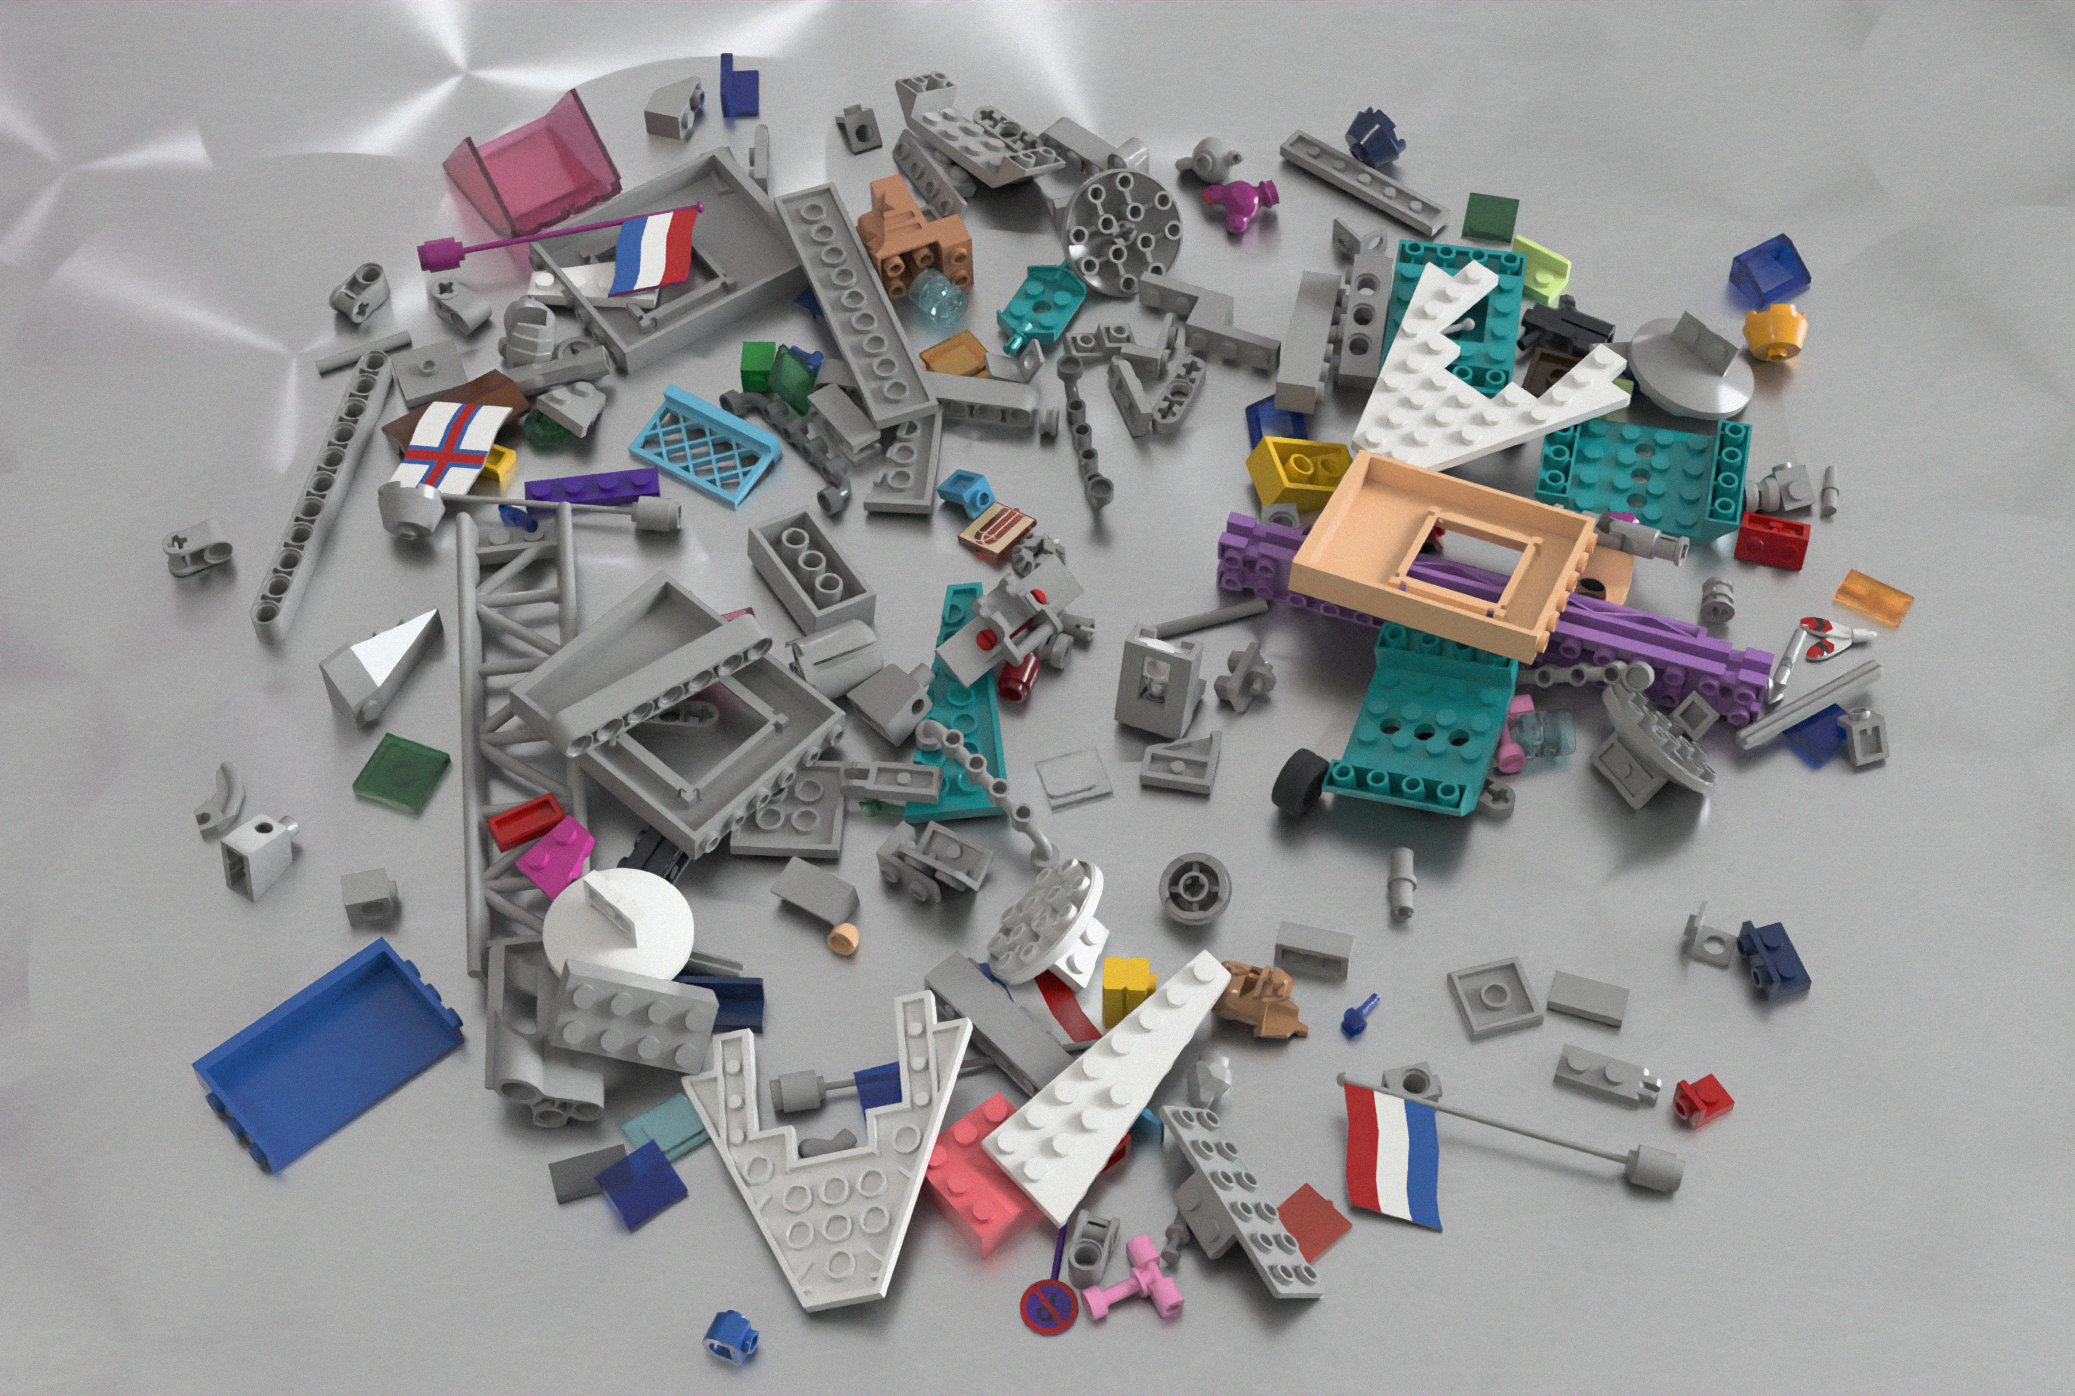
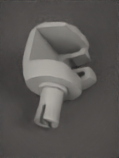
M523 295L519 300L512 302L507 307L504 314V327L507 337L500 338L498 344V353L507 359V365L511 369L532 363L541 364L551 361L557 337V324L553 312L543 303L539 302L536 297L531 295V299H529L528 295Z

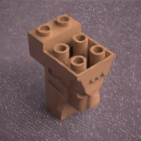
M900 174L870 182L872 210L858 218V226L855 228L889 300L940 285L944 293L974 284L972 238L958 214L927 223Z

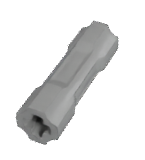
M604 345L579 351L576 355L541 364L532 363L509 370L510 379L516 383L524 396L540 393L546 388L581 379L590 380L612 373L610 358Z

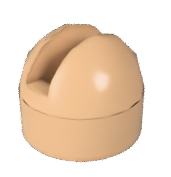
M842 923L833 928L827 937V943L837 954L851 955L859 943L860 934L851 923Z

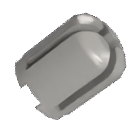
M852 619L802 638L791 640L785 644V648L792 646L794 662L788 664L790 670L829 700L846 695L882 670L884 665L880 649L816 672L814 666L856 652L877 642L874 632L860 620Z

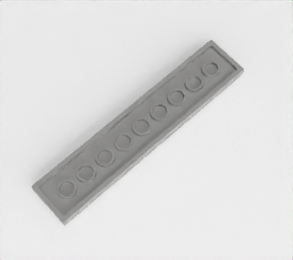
M834 182L774 197L776 212L876 430L939 413V403Z

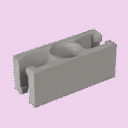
M835 382L807 396V403L813 406L808 411L809 419L854 468L882 453L881 445L875 442V440L881 438L880 430H876L874 424Z

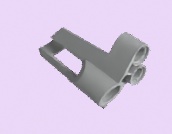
M499 942L489 949L485 1088L494 1090L499 1096L508 1101L529 1104L533 1110L534 1123L542 1128L561 1127L566 1124L569 1116L580 1121L599 1119L604 1114L605 1079L603 1075L593 1070L571 1067L570 1049L552 1046L549 1043L546 1028L560 978L539 963L538 966H532L521 961L511 954L504 944ZM505 978L519 989L537 997V1028L535 1033L525 1034L519 1032L504 1018Z

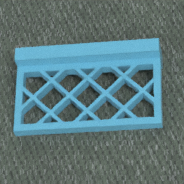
M670 384L663 393L665 401L628 447L629 453L737 507L769 463L776 464L783 455L778 437ZM668 413L680 419V424L662 428L661 422ZM698 428L706 431L707 437L688 442L686 431ZM682 432L684 443L666 447L665 436ZM660 438L661 449L649 452L642 449L646 441ZM725 441L732 444L734 451L715 455L713 444ZM709 446L711 456L692 461L690 450ZM686 451L688 462L677 465L669 463L668 455ZM755 455L760 458L754 466L741 468V457ZM736 460L738 470L719 474L717 463ZM713 465L714 476L702 479L695 476L694 469ZM740 479V485L733 495L722 490L721 482Z

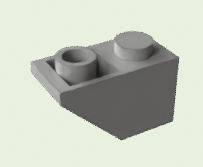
M693 76L654 91L644 109L647 133L678 140L683 138L686 130L690 129L693 125L696 111L698 108L701 109L704 104L705 92L701 90L700 77Z

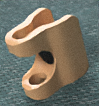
M1596 545L1594 552L1589 554L1584 572L1579 573L1578 582L1573 593H1592L1603 601L1624 606L1631 584L1634 557L1626 552Z

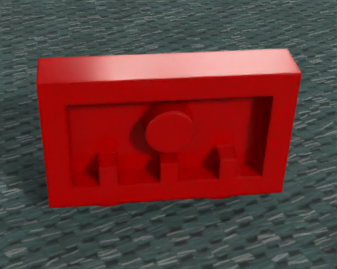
M1743 511L1734 556L1740 559L1799 571L1803 567L1811 525Z

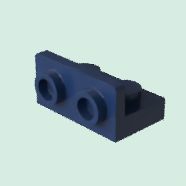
M1751 920L1742 923L1739 937L1736 939L1737 949L1740 956L1747 959L1752 969L1751 973L1754 984L1758 989L1762 988L1768 1001L1810 989L1812 981L1781 922L1755 928Z

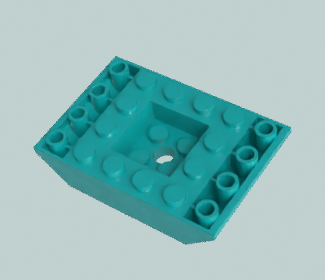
M1400 239L1379 374L1426 264L1431 262L1454 277L1471 261L1475 260L1499 276L1498 285L1450 325L1460 324L1467 318L1472 319L1475 323V327L1471 331L1463 329L1444 335L1457 337V340H1450L1461 347L1460 356L1444 369L1485 397L1493 398L1512 382L1527 254Z

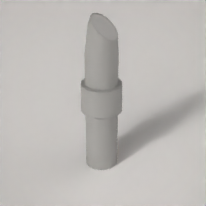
M1831 465L1825 470L1822 494L1824 496L1823 513L1826 515H1834L1837 511V496L1839 495L1840 488L1837 465Z

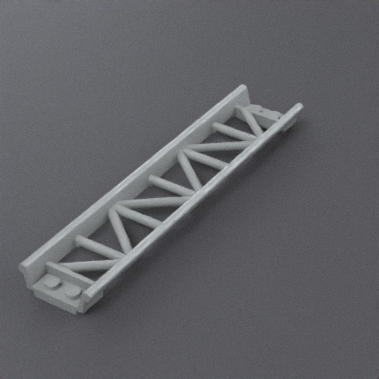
M560 502L558 504L553 523L479 530L469 514L460 512L456 515L467 974L471 978H478L484 985L485 990H488L489 949L499 942L504 944L507 950L521 961L532 966H538L539 963L554 972L547 961L544 950L543 926L545 920L499 895V893L538 889L526 876L499 878L514 867L515 862L545 835L513 848L489 868L488 829L485 820L528 801L487 805L485 758L548 793L553 792L565 816L567 817L570 814L588 831L585 771L566 756L567 786L494 747L547 741L532 728L495 732L515 716L510 711V702L484 722L483 680H487V677L532 672L578 636L572 514L569 502ZM556 557V588L491 594L535 559ZM509 562L480 585L479 565ZM545 602L558 604L560 645L490 608ZM481 619L549 656L482 663ZM590 854L582 863V870L578 879L590 873ZM490 907L538 933V935L491 940ZM505 978V993L523 991Z

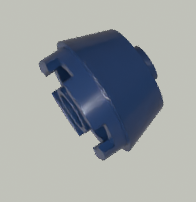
M1369 106L1364 112L1359 111L1345 134V139L1350 147L1349 151L1357 161L1363 162L1365 165L1375 169L1398 160L1399 154L1406 149V142L1402 138L1399 141L1397 140L1393 130L1396 126L1386 114L1379 109L1373 113L1374 110Z

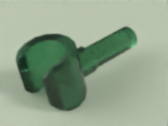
M864 797L867 803L858 802L862 813L868 817H874L880 812H890L904 816L905 807L867 797Z

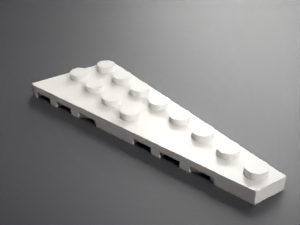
M1206 949L981 1142V1148L1059 1229L1066 1224L1068 1217L1079 1201L1083 1199L1087 1189L1098 1173L1102 1171L1121 1139L1130 1130L1153 1096L1163 1077L1168 1074L1184 1046H1187L1206 1014L1208 1015L1229 984L1232 975Z

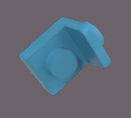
M957 469L936 488L941 499L963 504L969 519L972 520L979 518L996 502L985 475Z

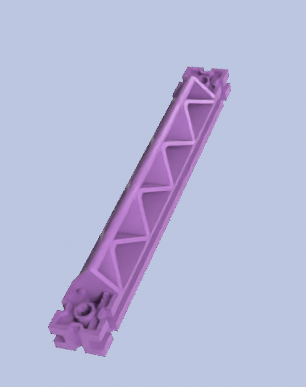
M1230 512L1226 532H1222L1218 541V559L1220 562L1217 567L1216 585L1241 592L1244 587L1254 589L1255 595L1260 598L1290 604L1296 608L1320 612L1330 617L1350 620L1364 626L1381 629L1384 622L1395 623L1288 590L1292 561L1314 525L1304 523L1296 529L1270 522L1267 527L1257 524V518ZM1419 552L1406 574L1407 577L1498 604L1511 576ZM1400 584L1399 590L1405 592L1406 585ZM1570 592L1567 606L1563 613L1560 612L1554 633L1549 632L1550 636L1544 653L1538 652L1532 665L1519 661L1518 665H1522L1528 670H1535L1549 663H1554L1559 668H1571L1580 662H1588L1593 667H1602L1615 660H1621L1626 665L1642 661L1649 664L1654 671L1653 684L1643 690L1650 701L1660 703L1666 707L1677 708L1695 690L1718 714L1728 716L1727 722L1737 726H1748L1757 721L1775 654L1747 647L1745 652L1732 649L1733 643L1706 636L1708 631L1706 627ZM1488 610L1487 617L1493 618L1494 612ZM1612 668L1613 675L1618 677L1617 670ZM1579 669L1578 674L1584 679V673ZM1590 681L1586 683L1599 689H1606L1609 686L1604 681Z

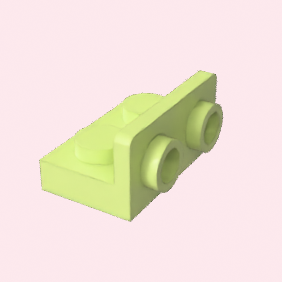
M1517 235L1514 238L1511 252L1527 254L1523 293L1545 305H1549L1568 284L1571 261L1521 235Z

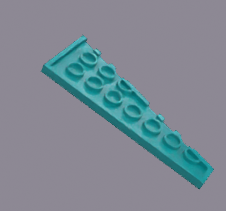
M982 582L947 585L936 649L976 617L970 608L973 601L983 595ZM935 653L931 671L936 678L929 684L927 695L932 702V708L921 722L924 720H935L941 723L947 730H959L964 736V748L970 754H981L986 758L987 772L994 779L1002 778L1007 780L993 667L964 689ZM917 746L913 764L940 766L943 768L944 776L937 804L906 801L904 820L907 824L930 822V820L940 821L1007 814L1002 808L994 807L989 803L988 793L979 783H972L967 780L964 767L955 758L946 757L942 752V746L935 751H924Z

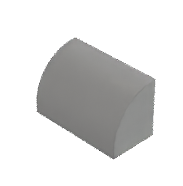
M794 855L770 889L772 894L835 926L845 922L860 903L855 886Z
M1282 921L1275 945L1274 963L1347 978L1356 936Z

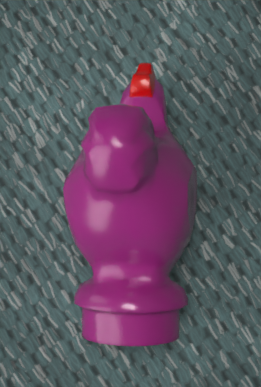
M1236 180L1227 185H1210L1208 189L1203 190L1204 195L1202 197V200L1207 202L1209 206L1213 204L1224 206L1228 213L1226 227L1229 232L1234 234L1242 233L1247 228V223L1257 216L1260 207L1265 206L1271 209L1273 205L1279 204V196L1272 180L1260 181L1257 187L1243 180Z

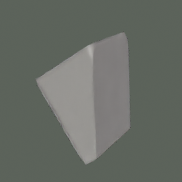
M1694 690L1669 716L1695 741L1699 740L1708 731L1720 715Z

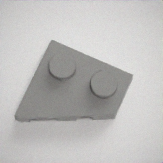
M581 381L538 396L536 409L582 438L586 435L588 425L594 423L597 414H600L604 408L606 395L595 389L592 384Z

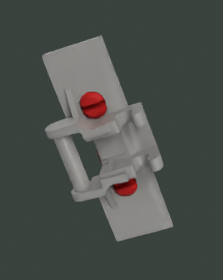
M1055 554L1016 585L1013 583L1016 580L1013 573L1010 572L1004 576L996 588L987 595L983 594L973 601L970 609L976 617L934 650L964 689L1004 657L1014 667L1020 666L1027 654L1052 634L1057 635L1063 630V625L1056 615L1085 592V590ZM1035 622L1041 625L1016 646L1011 641L1031 623Z

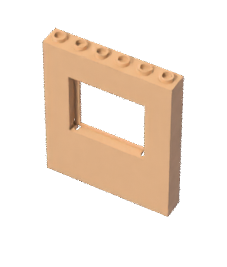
M1360 449L1291 564L1288 590L1532 665L1537 653H1544L1550 636L1549 632L1554 633L1560 612L1563 613L1565 611L1570 592L1573 593L1576 588L1579 573L1584 572L1589 554L1594 552L1598 539V534L1593 533L1596 519ZM1433 526L1523 552L1498 604L1406 576ZM1400 584L1406 585L1405 592L1399 590ZM1488 610L1494 612L1493 618L1487 617Z

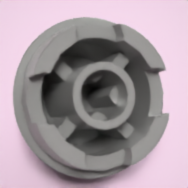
M401 481L386 483L383 495L378 497L383 528L400 538L408 540L430 537L446 510L443 505V498H440L441 491L422 483H418V488L400 487Z
M1199 852L1187 853L1174 859L1164 870L1159 883V896L1164 909L1172 918L1187 925H1203L1215 920L1225 911L1232 895V881L1226 867L1215 857Z

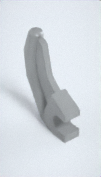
M229 761L223 762L220 765V769L216 771L217 792L211 800L207 799L194 811L198 824L209 821L198 826L203 839L219 834L235 821L245 794L242 775Z

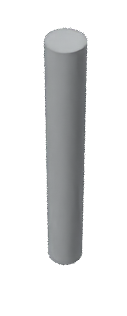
M408 330L315 361L319 374L359 361L362 354L367 351L381 350L385 352L412 341Z

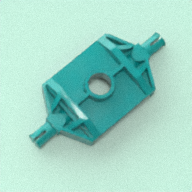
M1066 258L1059 266L1029 265L1027 267V278L1002 313L1001 310L996 311L997 324L1010 336V339L1003 347L1005 354L1009 355L1010 353V356H1014L1021 345L1026 346L1032 339H1037L1040 345L1054 344L1085 299L1086 286L1072 273ZM1041 309L1048 311L1042 313L1041 315L1034 313L1035 311Z

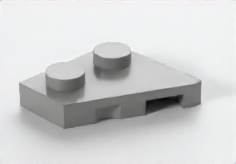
M1212 731L1209 738L1191 741L1190 737L1177 739L1169 744L1159 743L1146 746L1139 783L1210 794L1222 740V731Z

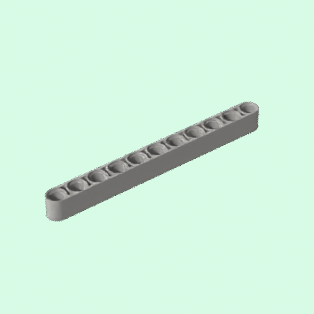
M370 350L360 357L251 607L250 617L257 638L262 644L275 645L283 641L287 636L391 391L394 379L388 356L384 351Z

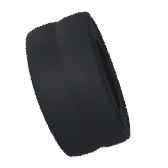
M1301 748L1296 751L1285 763L1275 781L1271 795L1272 802L1295 817L1304 816L1315 805L1323 792L1321 787L1330 763L1308 749Z

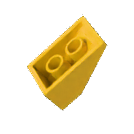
M1263 436L1246 459L1245 464L1262 505L1296 502L1297 512L1302 514L1325 508L1353 460L1346 444Z

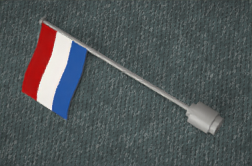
M989 962L979 963L983 974L992 983L998 982L1007 991L1009 999L1018 1007H1025L1034 1017L1035 1023L1044 1032L1050 1031L1053 1033L1066 1052L1091 1048L1103 1037L1081 1010L1071 988L1049 969L1024 983L1006 985L991 973ZM990 1057L962 1061L960 1069L994 1064L995 1062ZM814 1069L778 1075V1079L769 1080L774 1111L783 1109L784 1113L818 1108L820 1107V1099L827 1098V1090L900 1079V1071L829 1083L824 1082L823 1076L816 1077Z
M1346 1072L1340 1073L1336 1078L1337 1084L1340 1087L1344 1086L1348 1118L1345 1174L1351 1205L1443 1231L1437 1203L1439 1143L1434 1110L1625 1164L1624 1172L1630 1174V1182L1667 1192L1668 1189L1677 1191L1683 1177L1685 1161L1676 1159V1154L1639 1144L1636 1151L1630 1149L1628 1155L1623 1156L1346 1077Z

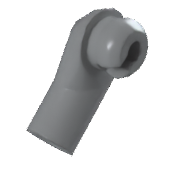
M844 1128L832 1140L804 1139L798 1146V1154L804 1159L848 1150L856 1144L857 1139L851 1131Z

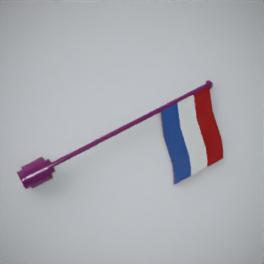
M697 201L696 205L464 248L462 241L455 242V238L452 236L425 241L424 245L417 246L422 271L430 270V273L461 268L460 261L466 260L465 254L622 225L616 245L615 277L608 293V298L685 283L691 266L692 233L698 212L700 214L704 211V204Z

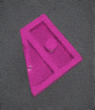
M569 814L519 858L515 865L520 872L554 902L558 895L569 886L571 880L577 881L582 870V863L589 856L596 841Z

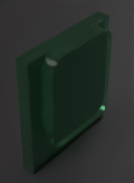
M1470 192L1461 236L1512 243L1520 200Z
M783 343L778 348L767 385L803 418L807 416L810 405L807 403V396L814 393L813 388L817 375Z

